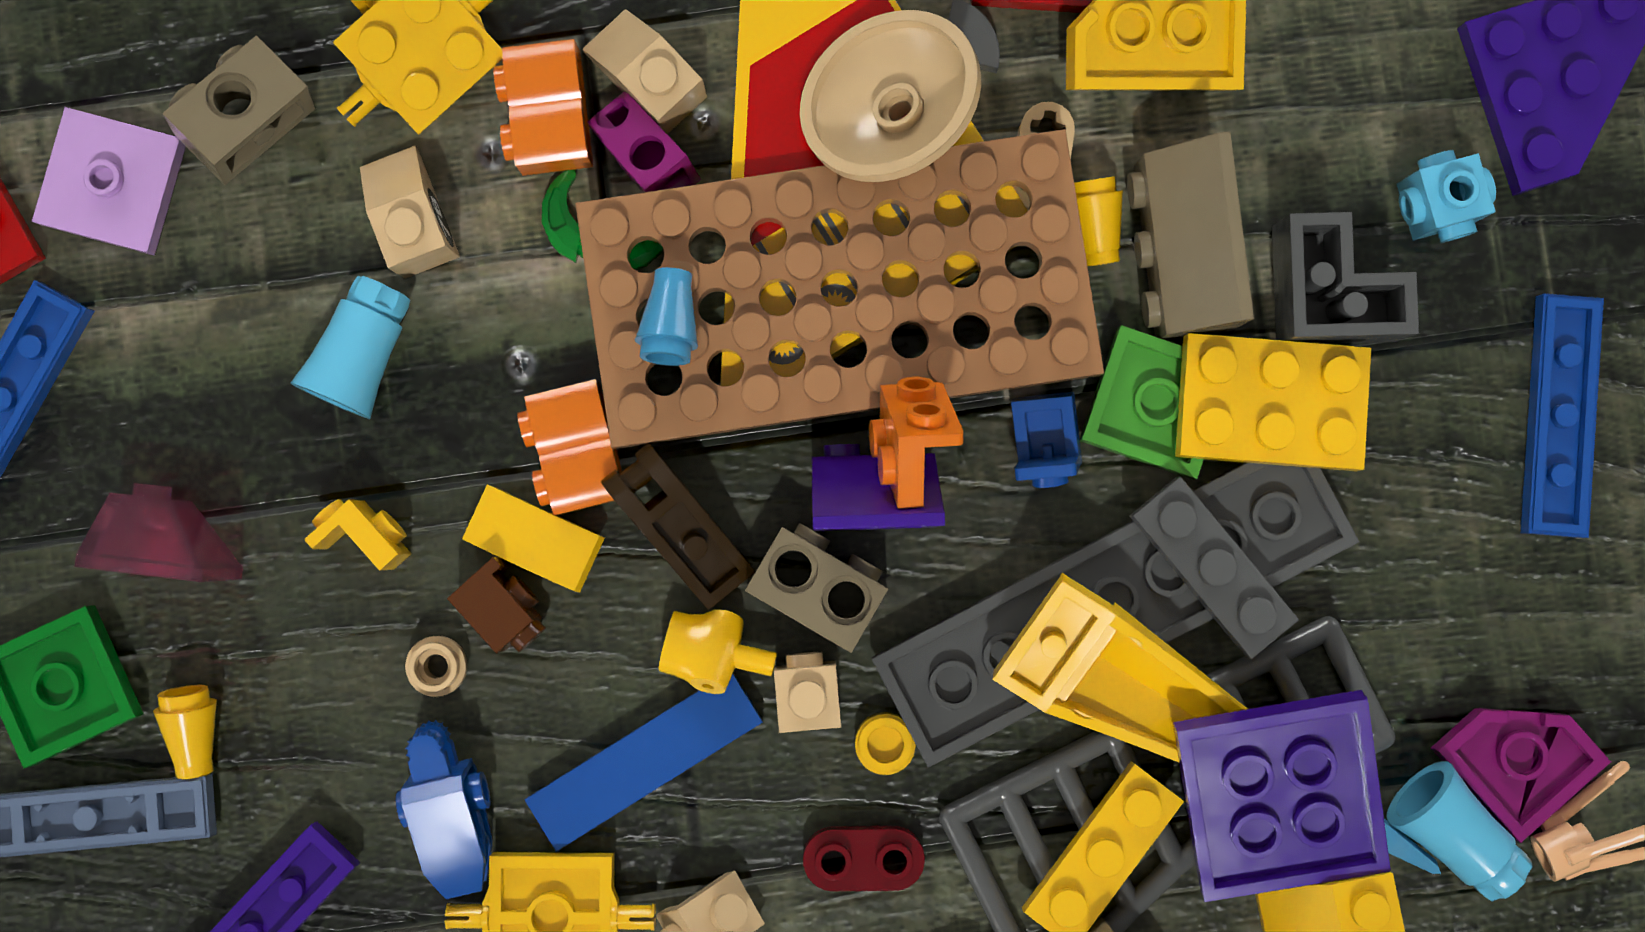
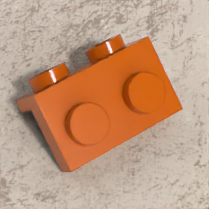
M906 377L899 380L897 384L880 385V419L870 420L869 424L870 451L872 458L878 457L880 484L890 485L898 509L924 507L925 448L960 446L963 444L964 431L944 384L934 382L925 377Z

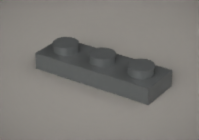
M1181 476L1174 478L1129 515L1246 658L1253 659L1299 620Z

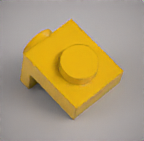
M341 499L330 503L312 520V524L316 529L304 540L313 550L328 549L344 534H347L379 571L394 570L412 554L401 542L407 535L397 521L384 510L376 514L364 500L349 499L343 503Z

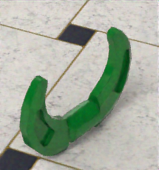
M565 170L549 185L542 201V225L555 250L565 258L577 263L579 255L583 258L579 225L570 214L568 207V193L577 178L575 170ZM645 240L639 242L630 253L632 268L638 270L646 267L662 254L664 249L655 241Z

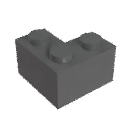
M1352 212L1290 213L1272 226L1276 340L1319 344L1397 342L1419 334L1417 272L1354 274Z

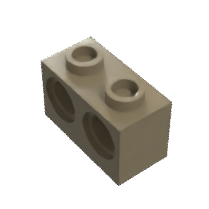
M801 523L798 524L794 533L782 527L745 591L852 653L888 591L887 587L878 583L883 571L854 554L850 555L846 563L828 554L825 550L831 541ZM799 551L810 560L812 571L810 578L804 584L789 586L779 579L776 565L778 559L785 552ZM840 582L855 583L863 592V605L852 616H840L833 612L829 606L828 595L831 589Z

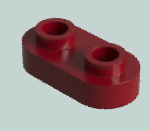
M900 826L825 827L815 832L809 838L803 853V866L807 877L814 885L826 891L903 890L913 885L919 879L925 864L924 851L919 839L910 830ZM833 850L840 852L845 857L843 867L836 871L826 869L821 861L825 853ZM891 850H899L906 856L905 864L898 870H890L883 864V857Z

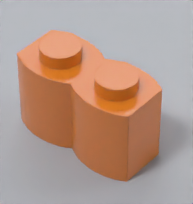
M575 39L502 47L503 65L494 66L493 73L497 98L500 103L508 102L509 124L500 125V138L505 160H514L515 166L522 176L593 167L591 134L587 123L588 114L581 53Z
M593 379L525 396L526 411L518 412L517 417L526 448L536 446L541 469L532 471V478L540 506L550 504L553 515H561L613 502L614 499L606 491L601 480L614 470L621 473L622 468L617 449L611 448L605 402L600 382Z

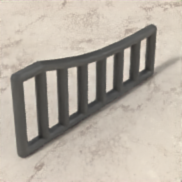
M1321 617L1273 641L1253 659L1243 656L1207 674L1211 680L1245 707L1246 705L1237 687L1268 671L1284 703L1310 699L1291 660L1323 645L1346 692L1362 690L1368 698L1375 754L1389 748L1395 741L1394 730L1339 622L1334 617ZM1093 731L942 807L939 812V821L994 932H1021L967 822L1000 806L1039 885L1055 862L1021 795L1054 779L1080 830L1095 810V807L1075 768L1108 752L1119 776L1130 761L1143 770L1130 743ZM1170 822L1153 843L1162 862L1135 887L1130 877H1128L1114 895L1113 899L1116 906L1104 918L1113 932H1124L1170 886L1196 865L1192 837L1183 844H1180Z

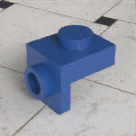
M1074 392L1015 397L1011 401L1018 455V462L1014 467L1016 480H1032V486L1036 488L1056 487L1068 483V476L1077 475L1082 464Z

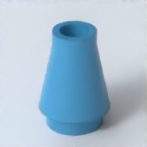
M669 267L655 270L654 283L635 337V342L640 345L639 357L642 360L660 365H686L690 363L691 351L698 348L691 289L693 275L689 271Z

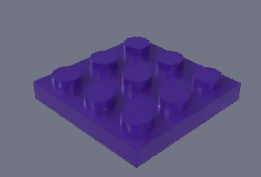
M1362 690L1173 722L1199 887L1204 902L1391 872L1369 702Z

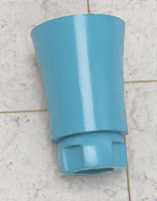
M357 276L352 283L346 300H340L329 325L310 357L291 381V384L330 404L361 417L371 419L381 379L391 352L403 329L399 324L404 318L411 300L383 283L365 276Z
M1436 762L1420 770L1396 793L1389 805L1387 821L1390 825L1423 846L1444 863L1462 882L1473 886L1488 900L1493 902L1500 898L1506 899L1525 884L1527 875L1533 867L1532 861L1516 845L1515 838L1474 796L1450 762Z

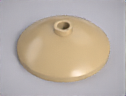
M919 10L893 11L874 16L855 25L838 37L823 52L806 80L800 102V122L806 142L826 167L852 180L883 182L905 177L925 168L939 159L957 142L972 120L981 91V70L977 55L967 37L956 25L930 12Z

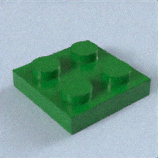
M95 605L84 606L0 645V717L23 769L35 766L144 715Z

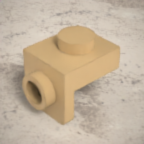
M736 871L723 874L679 905L667 907L656 914L657 920L663 928L660 932H754L765 924Z

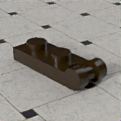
M647 443L635 453L637 460L621 473L617 470L612 471L601 480V483L614 501L709 610L752 576L755 570L673 472L651 443ZM654 479L663 490L644 504L636 495V492Z

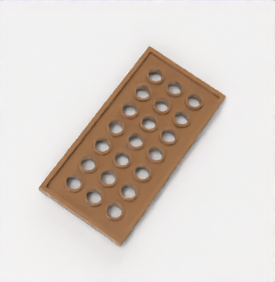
M1066 129L952 146L939 159L925 168L908 176L883 182L852 180L833 172L824 165L575 203L612 449L880 409V385L897 384L899 380L906 377H925L934 382L943 383L949 398L1095 377L1104 374ZM1005 186L1020 187L1029 197V211L1023 216L1016 218L1005 216L997 208L995 201L996 193ZM945 195L961 197L969 208V218L967 221L956 227L942 224L936 218L934 212V205L938 199ZM885 204H895L902 207L909 219V225L905 231L896 236H887L880 233L873 223V215L879 207ZM835 213L845 220L848 226V233L840 243L824 245L815 239L812 233V225L820 215ZM774 222L785 230L787 241L779 252L766 255L758 252L752 246V233L762 223ZM705 231L718 233L726 243L723 256L711 264H703L696 261L690 252L693 239ZM645 240L655 241L663 247L664 260L659 268H679L689 271L693 275L691 289L698 348L691 351L689 364L679 365L682 371V383L676 392L667 396L657 395L649 388L648 374L655 364L644 361L639 357L640 345L635 342L640 325L639 313L643 306L647 304L654 283L655 271L641 273L634 270L630 264V253L636 244ZM1015 246L1031 248L1039 259L1038 272L1026 279L1013 276L1005 265L1007 251ZM955 255L970 257L978 267V280L966 288H958L951 285L944 275L945 262ZM904 264L915 271L918 278V287L912 294L906 297H896L886 291L882 283V276L886 269L892 265ZM835 273H843L850 276L857 286L855 299L845 306H833L826 302L821 294V286L828 276ZM775 282L789 285L796 294V303L792 310L781 316L767 313L760 304L762 291L765 287ZM711 292H724L734 300L735 310L733 316L724 324L712 325L705 322L700 316V303ZM1026 306H1035L1046 314L1049 327L1044 337L1030 340L1018 333L1014 321L1019 309ZM973 315L984 321L988 329V338L983 346L977 349H967L957 343L953 335V326L959 318ZM902 325H916L924 331L927 337V348L922 355L916 358H904L896 353L892 346L891 338L894 331ZM842 334L857 335L866 345V357L862 363L855 367H842L835 363L831 357V344ZM793 343L803 350L806 357L805 365L795 376L782 377L771 369L769 357L772 350L779 344ZM722 352H732L738 355L744 363V372L741 379L731 386L717 385L709 377L708 368L711 360Z

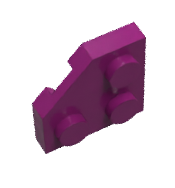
M1474 708L1431 747L1441 761H1447L1453 765L1474 796L1515 838V841L1522 843L1611 763L1608 757L1570 715L1561 713Z

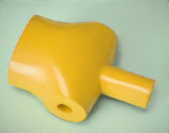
M720 609L712 610L705 614H687L674 611L664 640L659 661V671L685 680L702 692L722 694L726 691L735 668L772 677L777 653L741 645L744 621L733 612Z

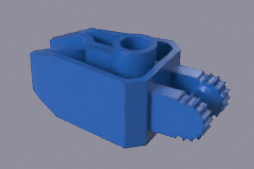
M428 720L426 724L422 723L420 728H417L413 738L409 739V744L405 748L408 750L406 756L410 758L408 766L411 775L402 786L401 791L396 793V808L402 826L409 828L423 875L445 899L482 891L484 881L488 879L489 856L491 855L493 844L486 808H490L491 803L490 791L484 773L477 772L472 758L458 761L454 742L449 738L451 733L448 732V727L443 726V722L438 723L437 720L430 722Z

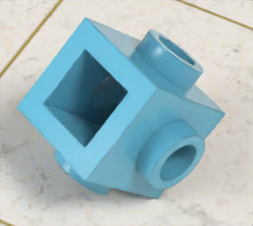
M1448 150L1425 157L1417 161L1418 171L1396 184L1399 191L1400 211L1409 226L1413 241L1438 234L1440 243L1474 234L1478 232L1475 222L1496 212L1493 204L1496 199L1495 182L1490 171L1482 167L1479 153L1456 159L1454 150Z

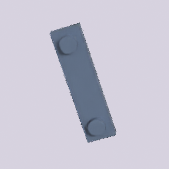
M212 774L192 779L172 777L0 794V857L201 839L217 835Z

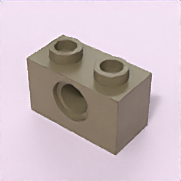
M256 35L244 46L236 45L227 50L218 60L216 69L198 84L191 83L181 88L171 99L169 108L162 114L174 135L226 185L313 112L315 107L308 86ZM245 99L250 101L248 108L240 114L227 115L222 113L224 107L233 100Z

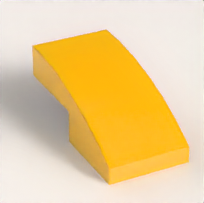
M487 484L462 539L536 575L580 593L605 537Z

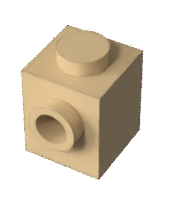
M822 652L786 655L787 665H778L774 669L779 733L841 728L836 661L823 662Z

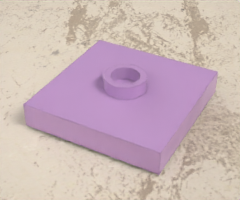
M65 107L32 222L155 256L186 146L176 136Z

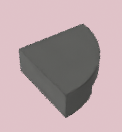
M953 0L948 20L956 25L969 40L977 55L980 70L997 74L1000 62V49L991 23L971 4L963 0Z

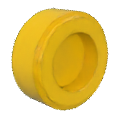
M880 712L866 718L857 729L855 736L856 754L863 766L873 773L891 775L900 772L911 762L915 753L916 744L902 717L894 713Z

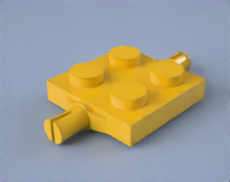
M379 0L333 41L337 48L355 66L363 83L348 99L336 107L338 111L345 116L358 103L363 101V104L347 118L356 127L358 122L381 103L398 112L418 135L422 133L502 60V48L486 32L479 15L493 0Z
M493 852L489 856V888L482 904L447 903L445 916L449 917L445 920V928L482 929V932H619V929L655 931L656 917L654 916L656 914V904H619V897L614 887L615 853Z

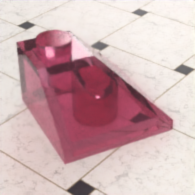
M134 483L132 494L109 493L76 553L74 566L196 582L242 580L243 572L241 564L192 501L171 499L172 487Z

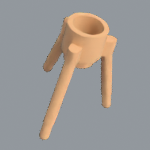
M1620 761L1607 772H1604L1540 826L1542 832L1531 836L1530 840L1535 855L1552 881L1556 882L1563 878L1567 881L1587 872L1645 860V847L1604 854L1644 841L1645 825L1594 841L1590 832L1582 823L1571 826L1566 822L1630 769L1628 762Z

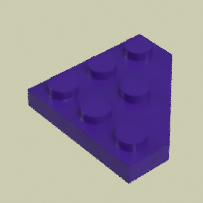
M1534 0L1466 21L1457 28L1512 196L1560 182L1579 174L1645 45V0Z

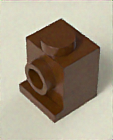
M492 557L453 592L447 600L496 654L508 650L511 646L519 653L531 644L546 627L539 621L542 617L533 608L539 602L538 598L518 576L513 575L508 580L503 575L511 564L500 557Z

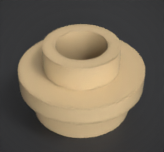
M431 636L417 642L409 651L405 664L406 675L410 684L418 692L431 697L444 696L455 691L464 681L468 668L467 658L462 647L454 640L445 636ZM434 654L443 656L447 661V672L442 677H436L429 671L428 662Z

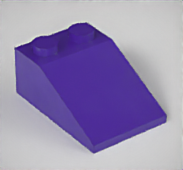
M859 444L824 445V456L812 457L813 530H870L945 526V511L935 453H925L924 507L898 509L890 485L880 484L878 457L872 458L871 455H860Z

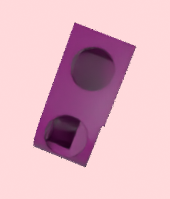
M625 91L587 121L597 137L617 160L620 167L643 193L696 185L701 181L688 156Z

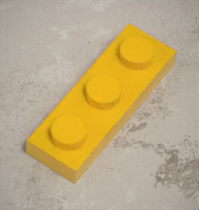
M1130 761L1022 906L1023 912L1049 932H1088L1184 801Z

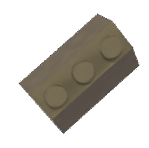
M1231 132L1215 133L1144 153L1134 165V172L1127 175V194L1131 209L1139 208L1142 232L1135 233L1134 250L1138 268L1147 269L1149 291L1142 293L1141 301L1142 315L1146 328L1154 327L1155 337L1167 341L1183 339V336L1188 333L1206 335L1227 334L1253 320L1254 314Z

